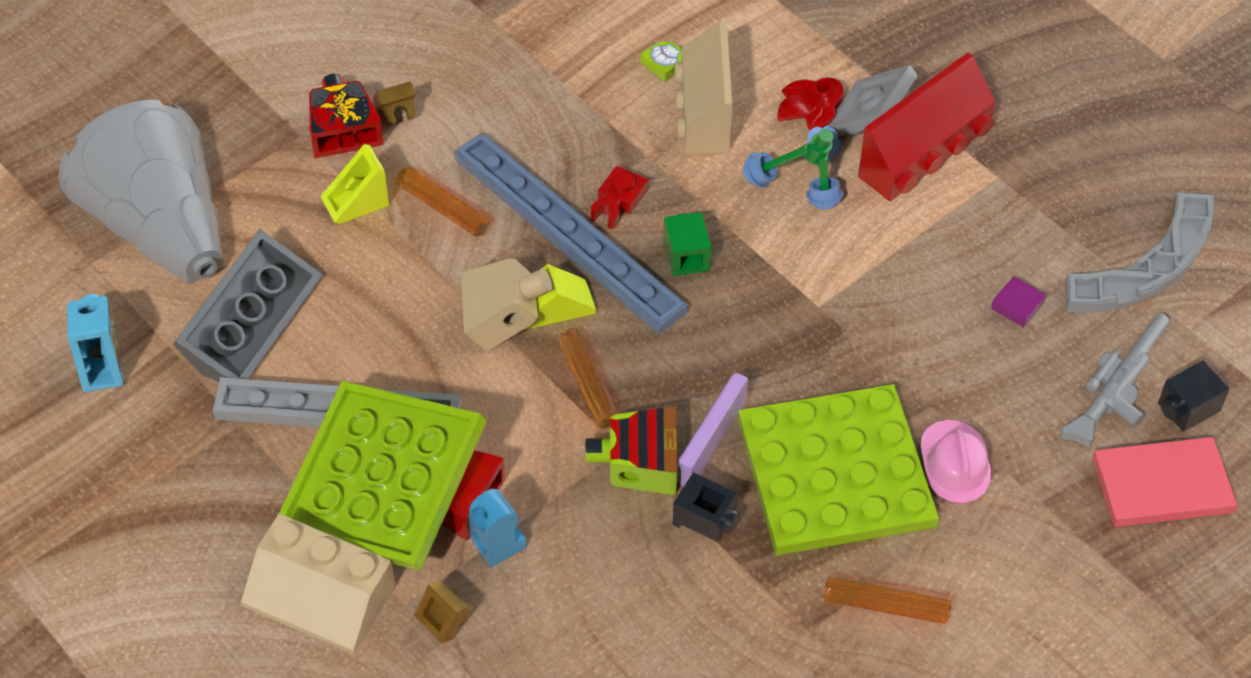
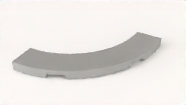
M1176 192L1173 200L1172 222L1166 235L1159 244H1156L1150 251L1136 259L1134 264L1121 270L1114 268L1096 273H1067L1065 279L1066 312L1089 313L1127 307L1151 298L1173 285L1190 269L1205 245L1212 225L1214 195Z

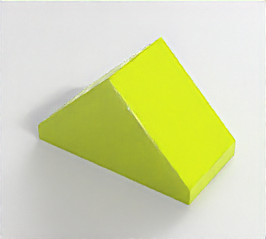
M364 144L320 196L334 223L342 224L389 206L385 171L370 145Z
M549 264L545 265L542 269L548 273L551 279L552 290L536 297L538 318L535 323L523 330L596 314V308L586 279Z

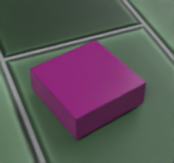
M1013 276L993 299L991 309L1024 328L1045 303L1046 294Z

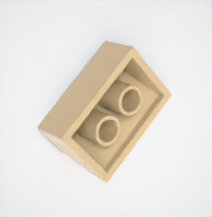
M719 21L682 47L681 62L674 63L675 84H682V89H676V111H683V116L677 117V138L684 139L685 154L729 153L733 102L727 21Z
M278 514L257 546L241 604L247 609L351 654H355L395 588L392 561L282 514Z

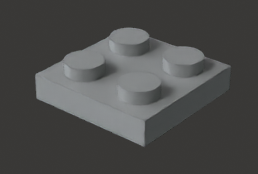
M911 65L856 80L837 109L836 117L828 126L837 131L838 137L859 134L868 124L910 94L909 89L918 75Z

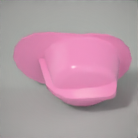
M955 420L939 421L929 426L921 437V452L929 486L939 497L949 502L963 504L977 500L985 494L991 478L986 445L981 434L972 426Z

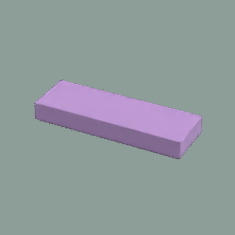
M738 373L731 376L678 461V485L684 487L693 472L699 475L703 472L737 417L738 410H741L746 402L747 377Z

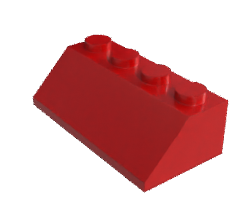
M967 52L864 128L858 177L889 202L901 193L906 194L910 192L917 181L927 174L935 173L945 160L952 155H959L970 141L977 136H984L991 129L994 123L992 117L996 101L971 54Z

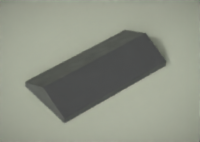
M259 229L173 345L203 376L217 382L220 381V377L248 379L323 274Z

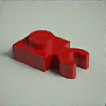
M616 165L598 189V200L591 206V221L595 222L601 214H608V228H615L619 223V212L622 210L631 214L648 191L649 179Z

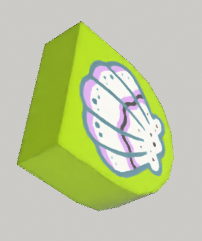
M659 42L640 54V63L666 82L674 76V63L681 62L682 49L671 42Z

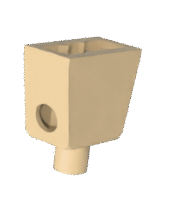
M512 258L460 273L464 333L485 351H488L535 323L538 318L536 297L552 290V282L548 273L544 269L530 273L516 259Z

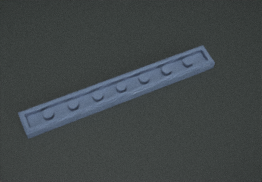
M483 132L454 151L455 160L658 334H661L687 314L688 305Z

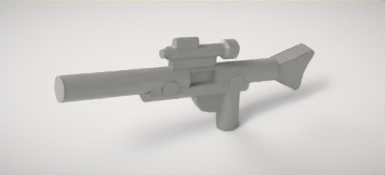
M1158 313L1124 360L1119 358L1120 352L1118 350L1111 354L1108 352L1103 354L1097 362V365L1101 368L1094 377L1087 381L1085 386L1090 392H1096L1101 386L1100 382L1104 383L1105 386L1082 416L1062 428L1060 436L1062 439L1076 441L1086 447H1091L1094 426L1104 413L1110 414L1114 411L1134 427H1137L1143 421L1145 414L1134 407L1138 390L1133 383L1149 363L1147 354L1170 324V319L1165 314Z

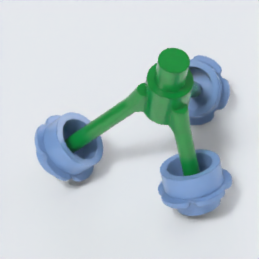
M832 127L813 128L808 133V141L803 146L775 159H772L765 152L760 154L751 153L746 158L745 165L743 166L744 176L750 184H754L756 187L765 188L769 186L770 181H773L777 176L776 167L796 158L805 157L808 162L819 167L820 177L813 179L809 183V190L806 193V197L811 204L818 209H831L840 202L841 197L844 195L839 181L833 177H828V162L832 160L834 155L839 154L842 147L841 140L838 139V133Z

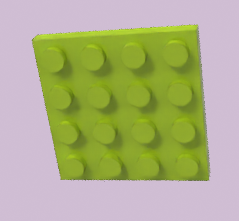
M342 380L279 514L392 561V564L421 572L487 420L481 413Z
M894 384L738 410V424L776 556L937 528L939 517Z

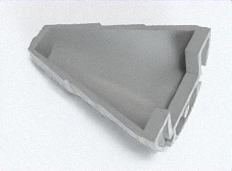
M160 100L135 101L105 112L90 122L75 136L78 143L71 153H64L58 173L60 189L66 194L67 199L103 222L106 228L138 247L142 255L189 285L200 279L208 278L215 272L224 269L217 210L212 201L211 181L206 169L202 136L198 127L184 109L176 104L172 107L163 105Z

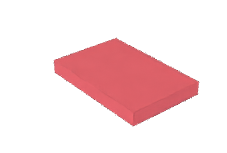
M1214 437L1094 451L1092 459L1113 527L1233 514L1236 511L1238 505Z

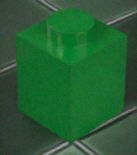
M702 212L681 213L675 216L664 217L663 243L672 277L710 271L711 244Z

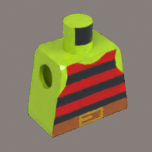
M664 407L613 415L610 417V438H586L585 462L610 463V484L615 487L676 495V407Z

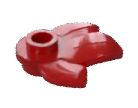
M826 77L817 81L801 79L789 83L782 89V93L786 98L779 105L777 112L778 121L805 118L809 131L815 127L824 128L828 126L836 117V108L842 102L844 90L841 82L835 78Z

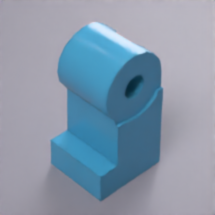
M491 489L479 495L472 502L469 509L471 541L490 567L527 548L526 538L517 527L519 522L518 514L500 490Z

